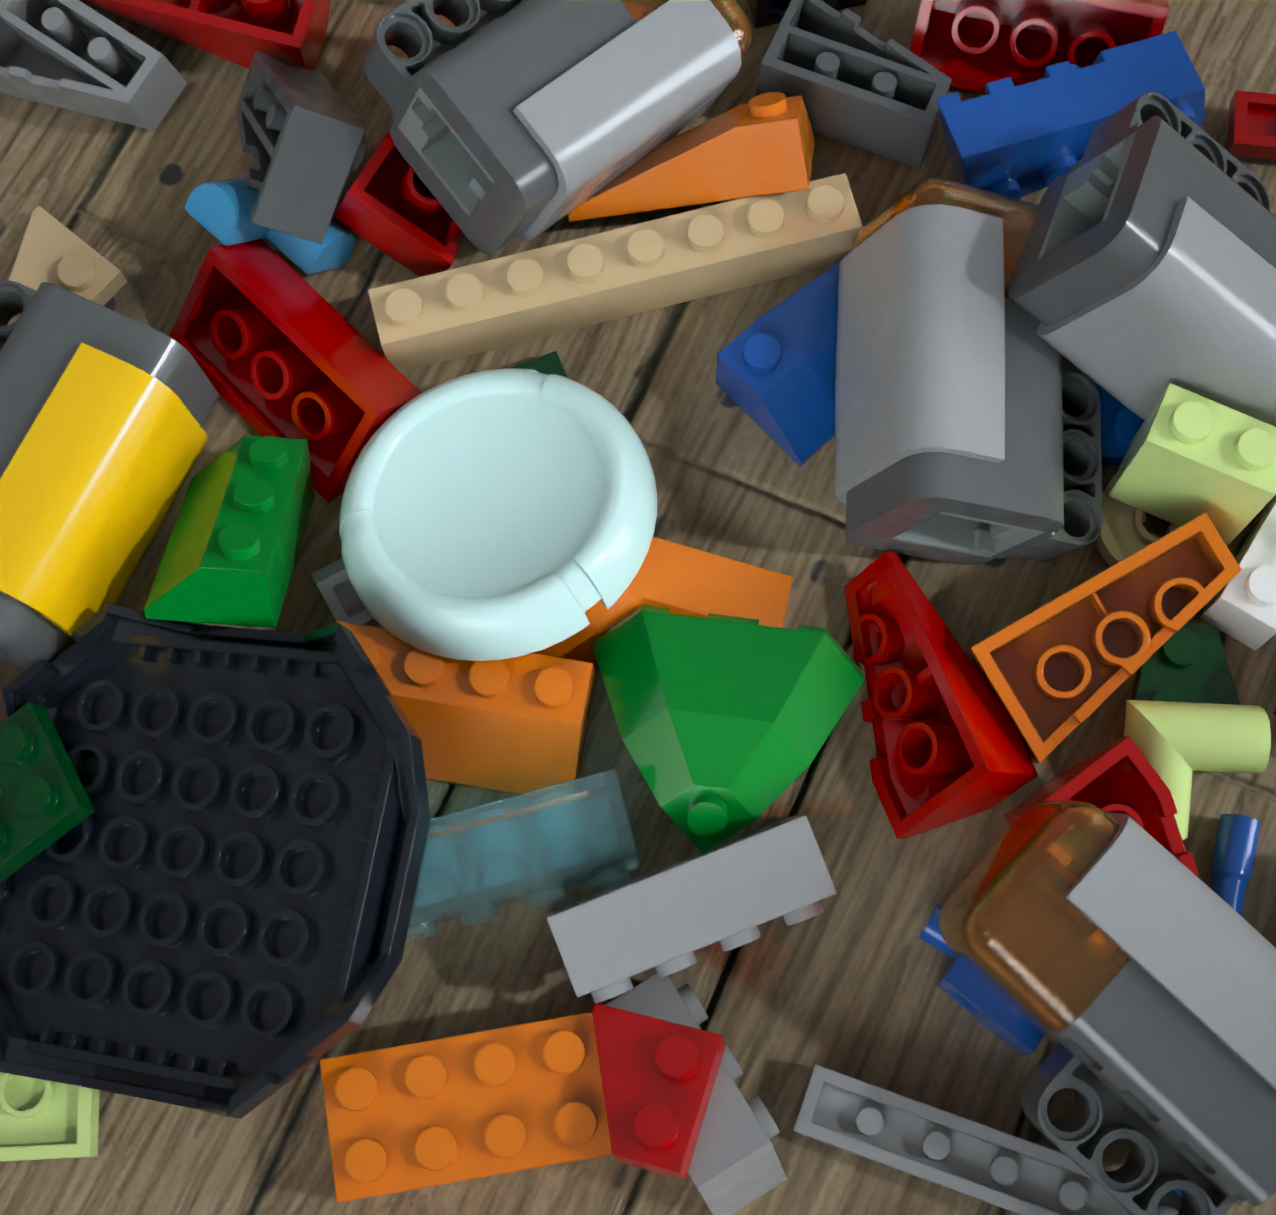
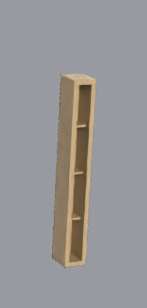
M843 173L810 181L809 189L728 201L369 289L368 293L385 357L400 372L833 266L859 246L863 225L847 175Z

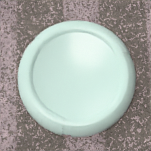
M506 368L470 373L445 381L417 395L391 415L364 446L346 482L340 507L339 533L342 542V558L350 582L362 604L379 624L401 641L419 650L457 660L488 661L519 657L548 648L583 630L590 624L584 612L594 606L599 600L609 609L628 588L639 571L653 538L657 518L656 481L649 457L640 438L618 409L600 394L564 376L543 374L532 369Z

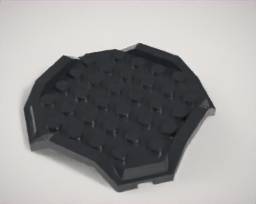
M108 603L71 633L75 643L50 664L39 659L2 689L8 717L29 701L46 708L95 812L0 883V1072L82 1086L242 1119L358 1028L402 960L431 822L422 741L352 631L340 623L303 634L146 619L143 611Z

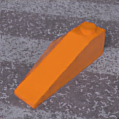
M768 92L751 98L748 103L740 104L660 144L622 175L568 213L569 222L809 189L815 139L802 96L786 98L785 94L781 92Z
M653 537L648 553L636 576L609 609L599 600L594 606L584 612L590 623L587 627L562 642L533 653L598 663L593 649V641L642 605L669 608V614L708 618V613L759 619L758 625L783 628L792 576Z

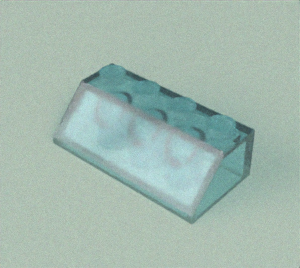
M615 769L431 819L406 943L422 940L437 934L435 924L461 917L463 926L475 925L500 917L499 906L525 899L527 908L540 907L564 899L565 893L563 888L589 881L591 890H600L628 881L629 875L627 871L639 868V860Z

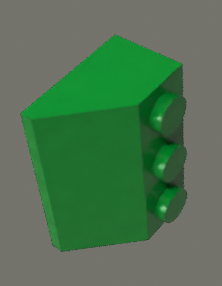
M245 435L192 477L144 608L146 619L276 628L315 497L307 440Z

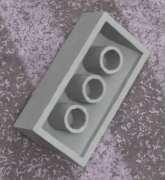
M802 815L785 818L717 845L705 853L699 852L548 912L547 920L577 998L591 992L594 1002L599 1003L631 990L633 985L630 976L655 967L659 977H663L694 965L698 962L694 951L715 942H720L723 951L750 943L761 937L757 925L782 915L787 926L817 916L825 911L821 900L835 895L837 892L807 816Z

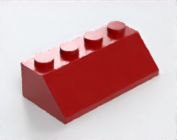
M921 0L910 51L951 78V87L986 94L985 87L987 83L1010 77L1014 87L1040 80L1044 76L1047 66L1069 60L1070 64H1076L1081 68L1093 65L1094 60L1101 51L1161 35L1170 8L1168 0Z
M263 239L209 248L169 334L170 338L188 350L217 392L262 437L275 436L278 438L307 440L313 486L327 502L336 499L344 492L352 467L372 435L399 408L421 394L397 368Z

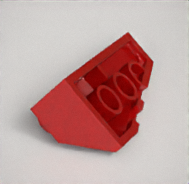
M82 0L250 69L255 52L259 51L314 71L326 37L330 0Z

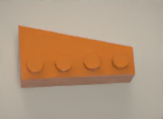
M1205 512L970 648V654L995 696L1011 717L1020 738L1035 763H1041L1079 724L1088 718L1102 702L1126 679L1134 674L1242 569Z

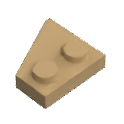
M38 205L32 211L9 280L23 284L36 291L42 282H48L104 306L127 283L123 273ZM22 313L14 316L7 325L16 322Z

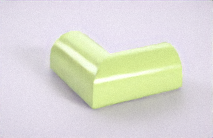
M1145 700L1126 701L1124 737H1131L1171 791L1178 812L1174 816L1183 840L1188 838L1193 771L1262 774L1267 767L1271 749L1270 721L1267 712L1260 706Z

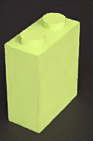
M1170 383L1131 440L1108 496L1180 527L1206 512L1228 546L1276 495V427Z

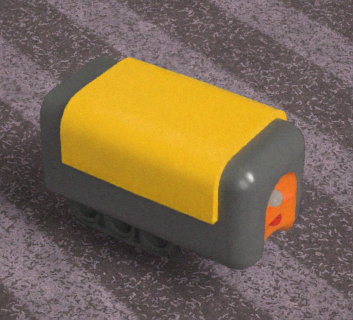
M10 280L0 281V658L24 670H27L39 659L50 664L75 643L71 635L73 631L106 604H116L204 448L208 436L202 427L219 398L217 390L193 356L177 341L150 326L48 282H42L36 291L18 282ZM22 313L16 322L7 325L14 316Z

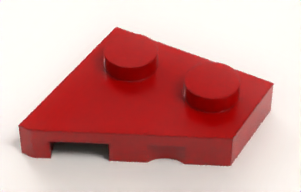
M595 1003L592 1016L612 1155L617 1162L685 1181L726 1043L723 1036Z

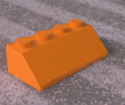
M336 621V623H340L352 631L422 741L426 780L573 805L596 685L593 663L535 653L502 660H457L419 650L401 641L384 628Z

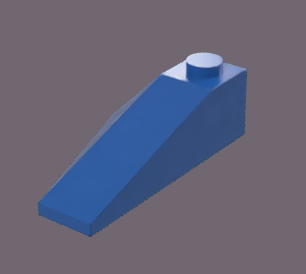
M841 261L767 311L717 354L716 384L800 467L835 436L839 264Z

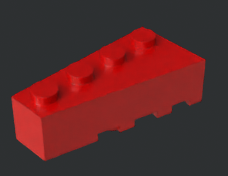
M389 130L347 192L333 217L420 277L447 271L450 268L456 254L457 241L461 231L418 177L414 169L400 154L390 136Z

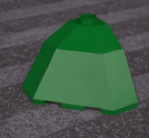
M642 605L593 641V649L622 741L660 807L702 853L707 852L756 820L811 765L864 682L862 671L825 628L798 625V630L758 625L759 619L708 613V618L669 614V608Z

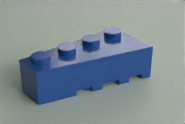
M1172 31L1101 51L1094 60L1093 65L1081 68L1076 64H1070L1069 60L1047 66L1044 76L1040 80L1014 87L1010 77L990 82L985 87L986 95L961 102L957 92L937 97L936 101L949 157L971 209L980 213L1003 211L1014 206L1022 197L1049 187L1056 178L1071 170L1073 164L1083 158L1091 133L1098 123L1149 91L1159 93L1167 98L1194 123L1204 122L1205 88L1177 32Z

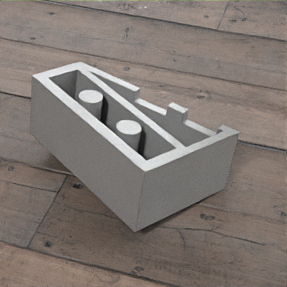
M0 0V93L155 130L188 84L162 53L80 0Z

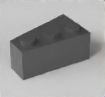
M791 0L760 64L756 96L768 92H781L785 94L786 98L802 96L814 133L920 170L940 122L936 98L948 95L952 79L892 38L885 44L860 27L861 17L848 8L839 13L822 0Z
M256 51L236 106L242 151L254 155L255 169L249 167L245 174L247 187L259 190L256 204L253 203L250 210L251 222L322 244L350 170H356L363 159L366 148L365 129L323 74Z

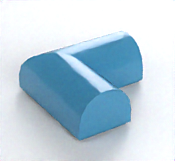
M246 176L203 183L194 188L185 204L184 209L225 246L266 238L307 275L346 266L355 246L353 235L333 218H331L322 244L252 223L250 210L253 203L256 204L259 190L247 187Z

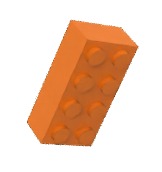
M592 1012L320 1060L337 1203L612 1155Z

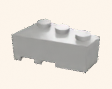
M658 973L606 1004V1006L701 1029L699 1024L709 1019L688 983L676 989L668 975L659 977ZM727 1045L725 1046L688 1170V1174L713 1215H733L788 1180L770 1141L780 1131L759 1096L757 1095L746 1102L737 1088L734 1080L742 1076L743 1072Z

